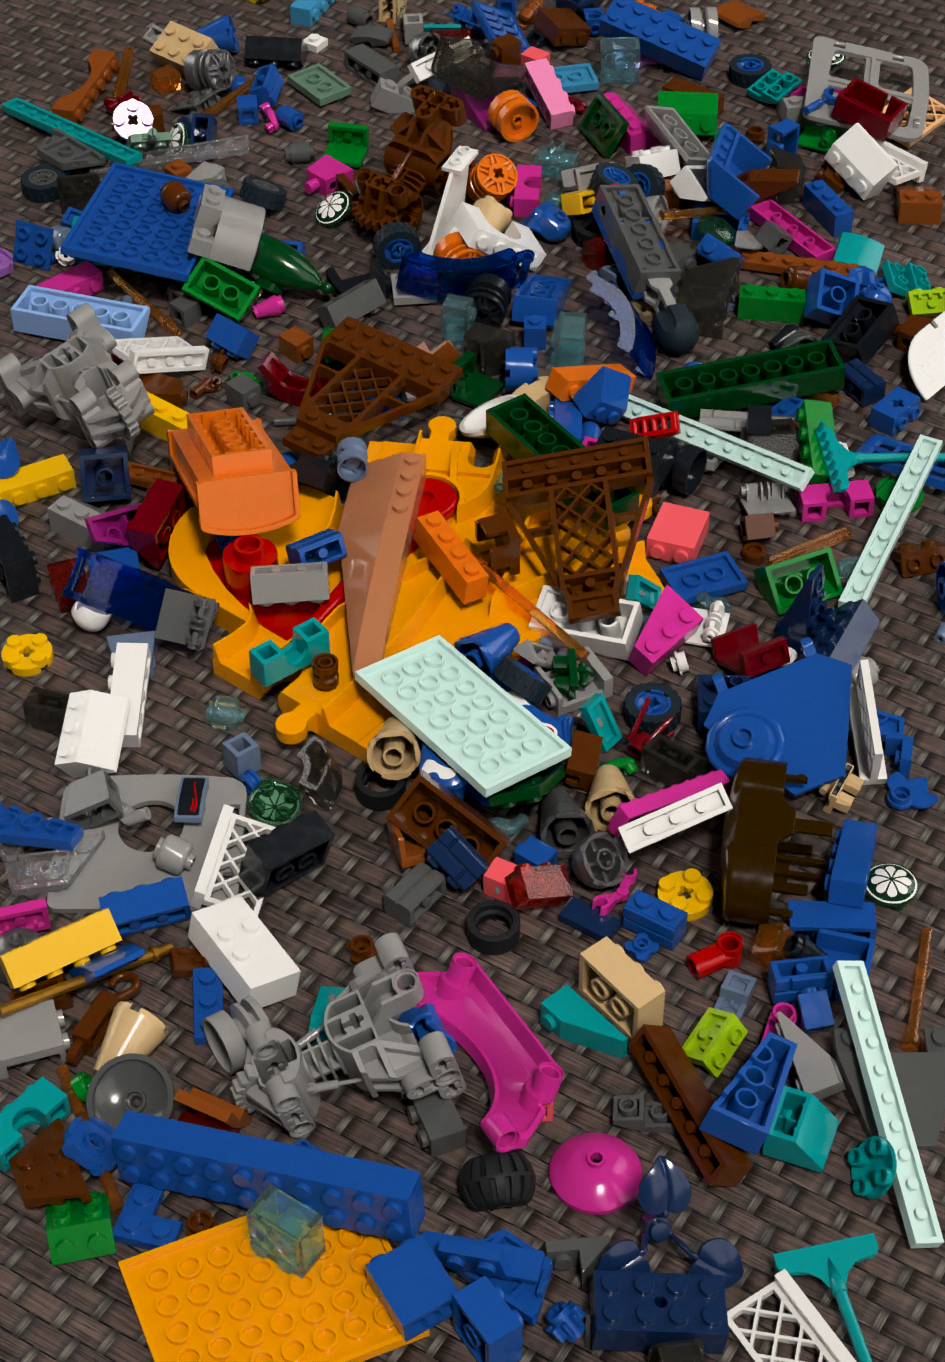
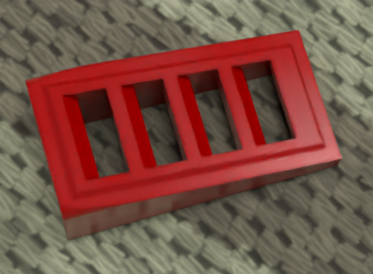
M677 411L629 420L630 433L648 436L656 440L681 433L679 413ZM669 420L671 422V428H668L667 421ZM660 423L662 428L661 430H659L658 424Z

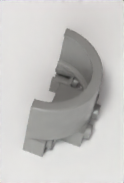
M205 184L195 209L194 224L187 252L250 271L263 229L265 208L225 196L226 190L221 189L217 185Z

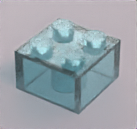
M639 37L600 38V84L639 83Z
M560 311L559 320L554 321V333H552L551 347H553L551 365H555V367L583 366L586 351L587 313Z
M271 1184L246 1212L252 1250L259 1257H267L276 1262L285 1273H293L303 1279L326 1251L322 1215Z

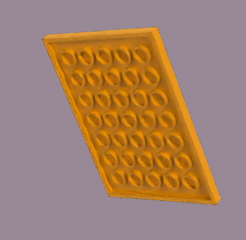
M259 1210L118 1262L119 1270L153 1362H363L430 1336V1329L405 1342L369 1284L365 1265L370 1263L375 1256L386 1254L393 1250L388 1238L365 1235L357 1231L333 1228L321 1223L306 1222L298 1218L274 1215L270 1212Z

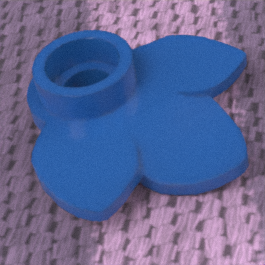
M896 771L887 779V787L889 789L887 802L895 809L905 810L910 807L926 809L932 807L938 801L936 795L927 793L928 780L926 777L906 780L900 772Z

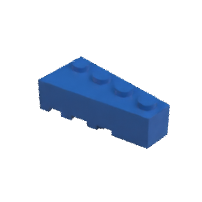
M769 1031L752 1053L749 1060L724 1089L718 1100L710 1107L699 1130L757 1155L769 1134L798 1044Z

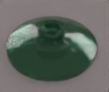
M703 216L697 223V228L703 237L708 232L727 246L735 242L736 231L723 218Z

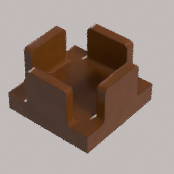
M504 504L494 506V515L475 521L476 540L480 542L494 538V545L496 546L488 551L481 552L480 558L488 572L506 568L510 576L520 574V534Z

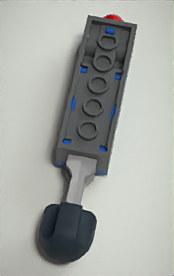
M618 183L600 185L591 212L631 298H644L645 302L654 307L656 315L652 320L651 328L657 341L667 352L677 355L689 352L698 342L699 325L693 313L688 311L686 305L676 304L673 292L681 274V269L640 185Z

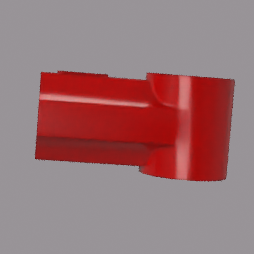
M723 932L719 935L717 942L687 955L686 962L694 978L700 979L722 968L734 969L740 966L742 963L743 939L736 932Z

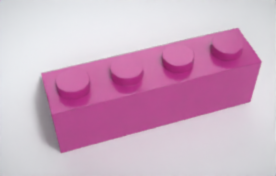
M614 92L604 94L630 124L618 143L629 156L632 155L631 151L648 150L651 147L663 146L653 136L645 120L629 103Z

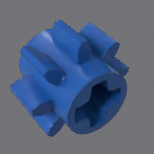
M564 1301L557 1302L549 1309L546 1315V1319L550 1324L545 1330L560 1343H563L565 1339L569 1343L574 1342L581 1337L586 1329V1324L582 1319L587 1314L577 1303L574 1304L572 1301H569L567 1304Z

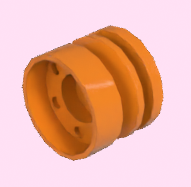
M492 153L483 157L468 173L466 190L469 197L476 202L480 198L490 195L500 203L515 188L518 181V173L514 163L502 154Z
M459 232L450 233L441 238L433 251V260L450 286L455 289L465 290L472 278L476 275L487 273L488 261L484 254L479 250L468 247Z

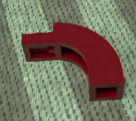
M272 351L269 352L257 367L270 382L266 388L283 402L300 407L310 378H303L293 374ZM318 375L311 397L318 393L330 379Z

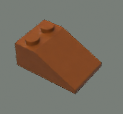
M894 185L898 224L940 225L943 200L942 193L937 187Z

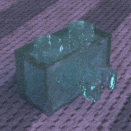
M551 140L549 147L540 146L534 157V165H542L543 178L561 180V170L579 167L580 152L564 150L565 142H561L560 148H557L554 145V140Z
M453 294L447 295L442 305V342L450 340L455 345L468 347L471 339H475L477 326L474 325L477 308L474 307V298Z

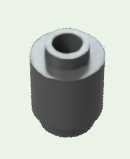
M352 5L347 10L348 22L356 26L373 25L374 16L370 11L358 5Z
M309 142L291 143L290 146H285L286 161L292 162V164L311 162V158H315L314 146H310Z

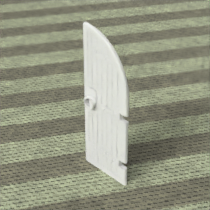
M945 311L932 320V324L936 329L931 324H927L914 336L908 350L910 375L915 387L925 401L945 386Z

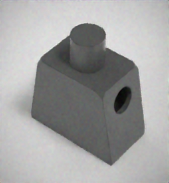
M88 768L86 777L70 784L64 818L68 822L81 825L83 831L123 815L118 786L100 768Z

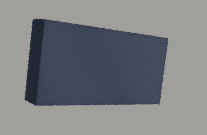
M575 896L559 914L560 922L598 941L606 936L612 940L622 927V920L610 914L599 916V908L596 907L592 910L591 904Z

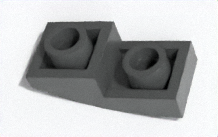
M362 25L355 28L350 39L353 44L369 41L372 47H383L390 42L394 31L382 26Z
M614 1095V1125L642 1132L676 1134V1127L661 1101L645 1102L644 1095Z

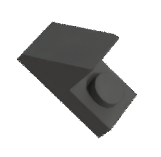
M605 1235L545 1241V1255L552 1259L553 1269L567 1270L571 1267H578L581 1287L584 1288L592 1279L593 1271L596 1270L601 1257L610 1247V1237Z

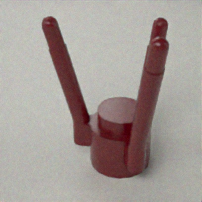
M650 697L646 698L631 732L625 738L629 742L626 746L627 751L638 760L646 759L652 751L674 735V731H670L654 742L674 720L672 716L668 717L651 735L645 732L636 734L650 704Z

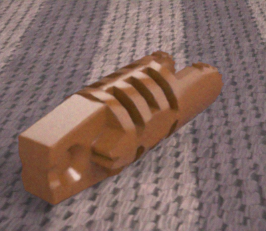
M544 0L527 1L519 13L520 19L517 22L521 30L526 29L533 23L537 10L542 7Z

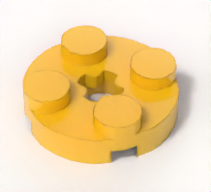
M43 633L20 636L11 635L7 638V644L1 652L5 669L7 670L8 668L12 670V674L21 677L34 676L41 673V668L46 665L49 667L54 659L52 645Z
M689 868L685 871L673 872L662 877L659 880L657 898L687 912V921H693L704 917L709 912V907L713 902L714 891L711 883L701 876L697 869ZM681 893H688L690 894V898L686 899L685 896L679 895Z

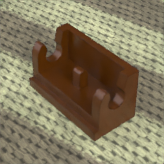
M578 730L574 731L571 744L572 753L571 757L568 758L565 773L577 776L579 779L566 777V784L584 789L585 792L589 793L593 778L596 775L603 737Z

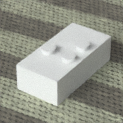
M242 896L191 913L188 938L203 957L205 956L210 967L239 1004L241 999L251 996L261 1007H265L296 995L301 970Z

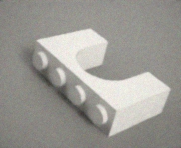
M463 201L451 218L468 247L536 272L546 256L543 248L527 226L512 221L503 234L486 220L478 207Z

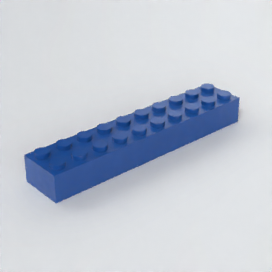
M129 1110L125 1112L111 1136L120 1179L129 1183H140L160 1190L166 1189L183 1193L187 1196L207 1198L215 1202H225L246 1209L252 1208L270 1212L274 1215L298 1218L306 1222L321 1223L333 1228L348 1229L365 1235L371 1234L389 1238L393 1241L414 1239L425 1217L420 1171Z

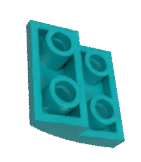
M771 69L747 88V95L764 103L777 104L782 98L802 83V79L788 71L781 74Z
M842 232L833 261L866 266L873 269L876 276L885 245L859 234Z
M887 259L881 265L890 292L906 297L908 291L913 289L931 290L927 271L921 265H914L908 262L903 267L901 264L893 263Z

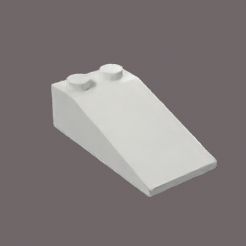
M543 585L528 627L535 631L548 633L550 637L581 648L589 646L593 652L603 656L628 660L643 622V614L640 602L619 599L621 616L570 624L567 603L558 588Z

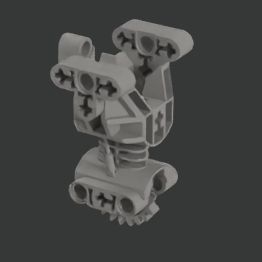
M88 303L82 304L66 315L72 332L67 335L66 342L51 352L32 358L23 365L20 364L12 353L0 359V387L9 405L18 417H22L37 407L41 410L55 412L56 416L60 419L78 421L92 448L106 447L115 440V437H119L122 434L128 441L132 440L140 434L139 423L155 413L135 366L129 360H125L118 366L112 361V349L117 346V342L113 335L100 324L96 313Z
M388 933L376 940L374 946L378 955L366 959L355 966L353 969L355 978L349 982V985L337 998H335L334 994L328 996L330 1003L325 1010L324 1024L317 1029H312L297 1042L283 1030L273 1028L267 1020L254 1022L246 1028L245 1035L248 1040L244 1071L236 1073L238 1078L232 1080L233 1086L230 1087L236 1106L247 1109L248 1113L256 1110L257 1114H265L288 1130L291 1137L299 1138L311 1133L315 1128L313 1118L316 1117L320 1107V1092L338 1089L342 1085L353 1083L362 1090L370 1091L372 1098L379 1097L377 1091H396L397 1093L405 1091L409 1099H418L438 1090L443 1099H452L465 1091L466 1083L444 1033L441 1031L428 1033L417 1043L409 1023L397 1021L403 1012L416 1007V1004L421 1002L425 993L421 980L414 970L398 933ZM325 1029L328 1040L322 1042L319 1033ZM317 1039L318 1044L312 1047L311 1042ZM308 1046V1049L302 1051L304 1047ZM342 1069L349 1079L339 1081L336 1071ZM332 1073L335 1080L328 1081L326 1075ZM323 1078L324 1082L317 1083L316 1080Z

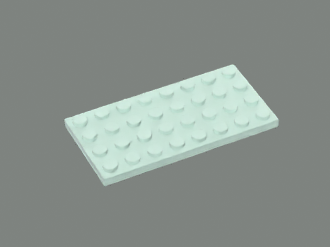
M440 635L355 671V680L485 798L571 757L572 747Z

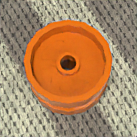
M510 89L497 95L491 102L488 109V120L507 141L519 142L525 140L534 132L539 122V113L537 108L521 92Z

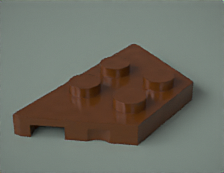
M60 1118L55 1119L9 1159L26 1208L41 1207L46 1204L52 1206L64 1205L65 1199L80 1197L82 1203L92 1201L79 1164L74 1159L66 1157L62 1152L65 1129Z

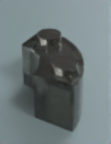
M312 736L297 754L304 765L303 775L298 784L312 803L330 811L339 798L338 796L342 788V772L325 744L319 738Z

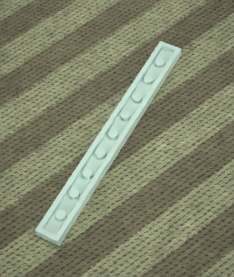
M629 394L627 411L621 418L629 421L637 417L672 411ZM680 414L681 433L670 436L676 440H682L686 445L693 444L704 448L710 455L802 493L815 473L808 466ZM670 420L667 421L668 428H671ZM661 423L658 424L659 430L662 429V428H661Z
M920 434L838 601V607L848 601L855 602L864 599L866 603L868 602L942 449V440Z
M836 961L832 968L879 1136L884 1137L891 1143L896 1154L897 1169L893 1187L910 1248H938L944 1243L864 961Z

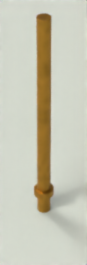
M171 942L160 946L151 945L145 951L146 954L138 961L94 982L150 961L153 963L158 962L161 957L168 955L170 949L174 948ZM79 975L0 1005V1017L89 984L86 983L83 975Z

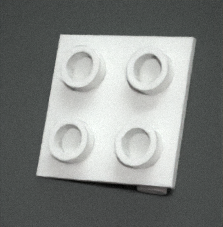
M719 600L711 603L709 610L692 607L704 619L697 632L685 643L712 648L711 638L726 633L730 613H725V606Z

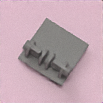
M771 481L770 490V483L766 482L765 493H763L762 482L740 486V496L738 498L747 515L765 513L787 515L788 512H796L795 507L786 494L789 491L788 486Z

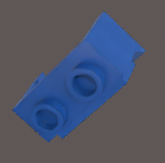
M789 118L775 125H768L766 154L772 158L770 163L779 169L797 160L800 124ZM777 134L780 135V142L777 141Z

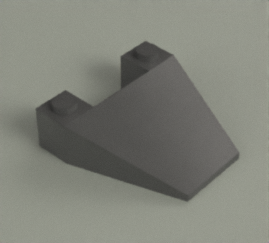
M945 1027L924 1028L920 1052H890L918 1150L936 1149L945 1112ZM834 1028L830 1051L831 1057L837 1062L846 1087L843 1093L867 1137L879 1136L850 1029Z

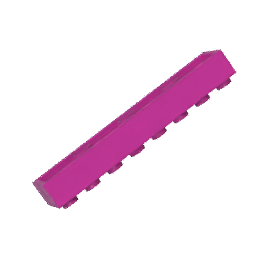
M772 199L750 207V219L759 226H762L766 220L777 223L794 238L788 248L798 256L825 261L833 260L836 247Z
M720 769L711 771L703 776L699 775L692 780H685L678 785L674 784L667 789H660L653 794L649 793L639 799L635 798L630 802L621 803L617 806V810L607 828L614 837L622 839L618 827L716 784L722 783L726 791L731 781Z

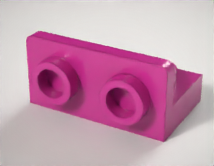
M45 898L0 907V935L7 930L18 927L33 929L36 932L51 929Z

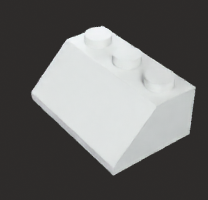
M859 123L854 124L836 140L824 157L863 200L879 195L899 166Z
M707 165L684 166L670 181L674 193L681 199L711 201L707 193Z
M94 690L70 693L54 765L73 778L86 777V771L90 767H98L107 774L117 772L131 700Z

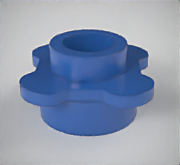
M638 933L635 939L625 943V950L630 952L632 959L635 961L647 962L652 958L653 953L659 951V944L652 942L646 933Z

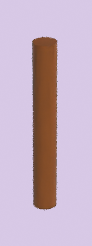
M387 18L385 21L387 28L394 31L390 39L394 53H399L401 48L393 20Z

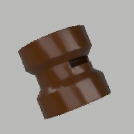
M321 653L313 658V683L317 688L329 690L338 685L339 664L335 655Z

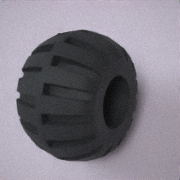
M513 1151L490 1153L471 1158L464 1163L459 1174L458 1188L463 1202L473 1212L493 1211L502 1207L511 1209L512 1207L527 1205L532 1200L536 1188V1176L531 1163L522 1153Z

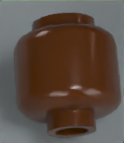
M169 181L161 188L160 199L170 212L179 213L189 209L192 195L181 182Z
M789 266L781 275V285L783 288L805 290L812 272L807 266Z

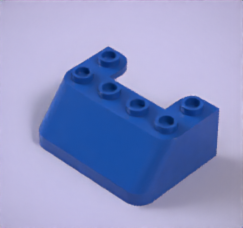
M727 123L723 124L718 130L707 158L708 198L713 203H717L729 216H733L738 220L760 196L736 176L750 169H765L772 161V158Z

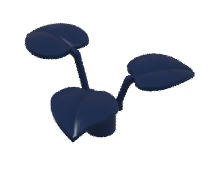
M659 1155L651 1169L641 1180L637 1192L638 1202L645 1210L640 1218V1225L644 1230L640 1235L642 1239L641 1249L639 1250L633 1240H620L606 1250L596 1270L650 1272L648 1261L642 1257L647 1252L648 1240L661 1242L670 1238L695 1260L689 1268V1274L724 1275L725 1289L731 1287L742 1278L744 1273L740 1254L731 1242L723 1238L709 1239L701 1245L699 1254H696L671 1231L670 1223L666 1218L669 1212L679 1213L687 1208L691 1199V1186L682 1170L666 1157Z

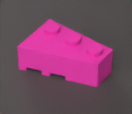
M666 585L628 660L647 677L697 632L704 618L669 585Z

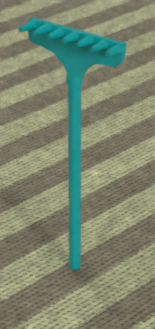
M821 420L818 427L814 429L833 493L844 492L848 489V471L854 465L862 463L907 462L911 454L854 453L848 451L838 442L833 429L824 426V420ZM939 453L935 462H945V453Z
M874 1233L773 1254L774 1270H777L778 1273L786 1269L790 1276L811 1275L821 1279L831 1289L858 1361L873 1362L848 1297L846 1283L848 1272L853 1265L872 1259L877 1255L878 1243Z

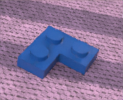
M140 1183L133 1184L113 1229L115 1242L152 1250L179 1240L183 1231L182 1222L156 1216L165 1196L164 1190Z

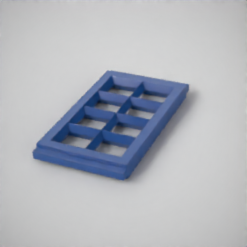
M474 0L471 1V9L489 44H491L492 39L511 33L521 41V53L530 47L513 13Z
M877 434L872 435L854 453H911L914 446ZM895 462L863 463L900 476L905 466ZM935 462L930 471L931 474L943 477V479L929 474L925 485L945 491V462Z

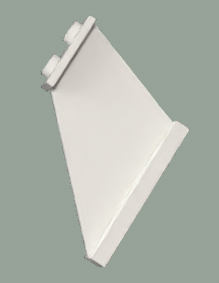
M458 146L442 166V171L450 173L430 241L421 251L418 258L433 268H438L433 260V251L436 244L446 235L459 232L451 218L461 202H465L469 165L478 155V150L468 146Z

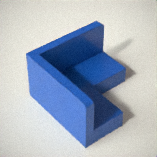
M822 928L818 929L816 945L828 954L831 967L836 961H864L869 978L876 939ZM837 986L834 1000L842 1001Z

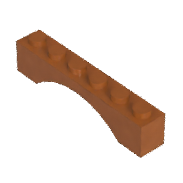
M94 49L87 58L89 68L88 80L76 91L58 98L51 108L52 113L79 125L86 113L90 111L93 103L97 101L100 93L104 91L107 83L111 81L114 73L118 71L119 61L116 59V52Z

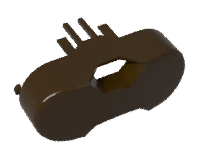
M746 757L743 758L737 768L729 795L733 809L725 812L720 853L719 898L721 916L725 921L768 927L769 916L782 917V920H789L793 916L792 910L770 908L772 891L807 896L808 885L787 883L788 878L825 883L826 875L789 870V863L821 868L829 867L828 860L790 856L784 853L811 856L812 845L781 841L789 838L794 833L832 837L834 823L795 818L796 810L783 799L785 782L807 784L808 777L804 774H786L788 762Z

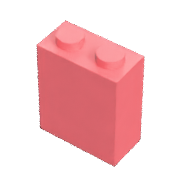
M663 502L647 536L646 556L678 564L696 559L709 530L710 512Z

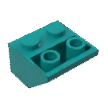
M784 1085L769 1134L764 1141L763 1155L823 1173L840 1121L813 1094Z

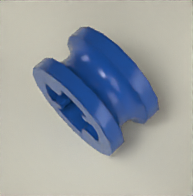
M252 769L246 770L244 774H240L237 777V780L241 781L246 787L248 796H252L255 790L263 786L259 775Z

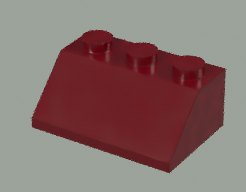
M159 478L156 479L152 487L148 488L146 498L143 503L138 505L136 515L133 520L128 522L126 527L130 546L157 569H160L168 555L169 540L174 526L187 511L184 485Z

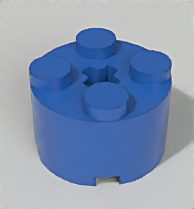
M505 347V392H514L524 383L529 385L537 381V347Z

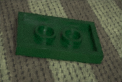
M597 93L578 127L604 157L610 158L630 124L603 94Z
M564 765L544 769L488 796L490 806L501 805V808L504 809L517 805L518 801L526 800V803L530 804L542 800V796L550 793V789L558 786L559 781L566 776Z

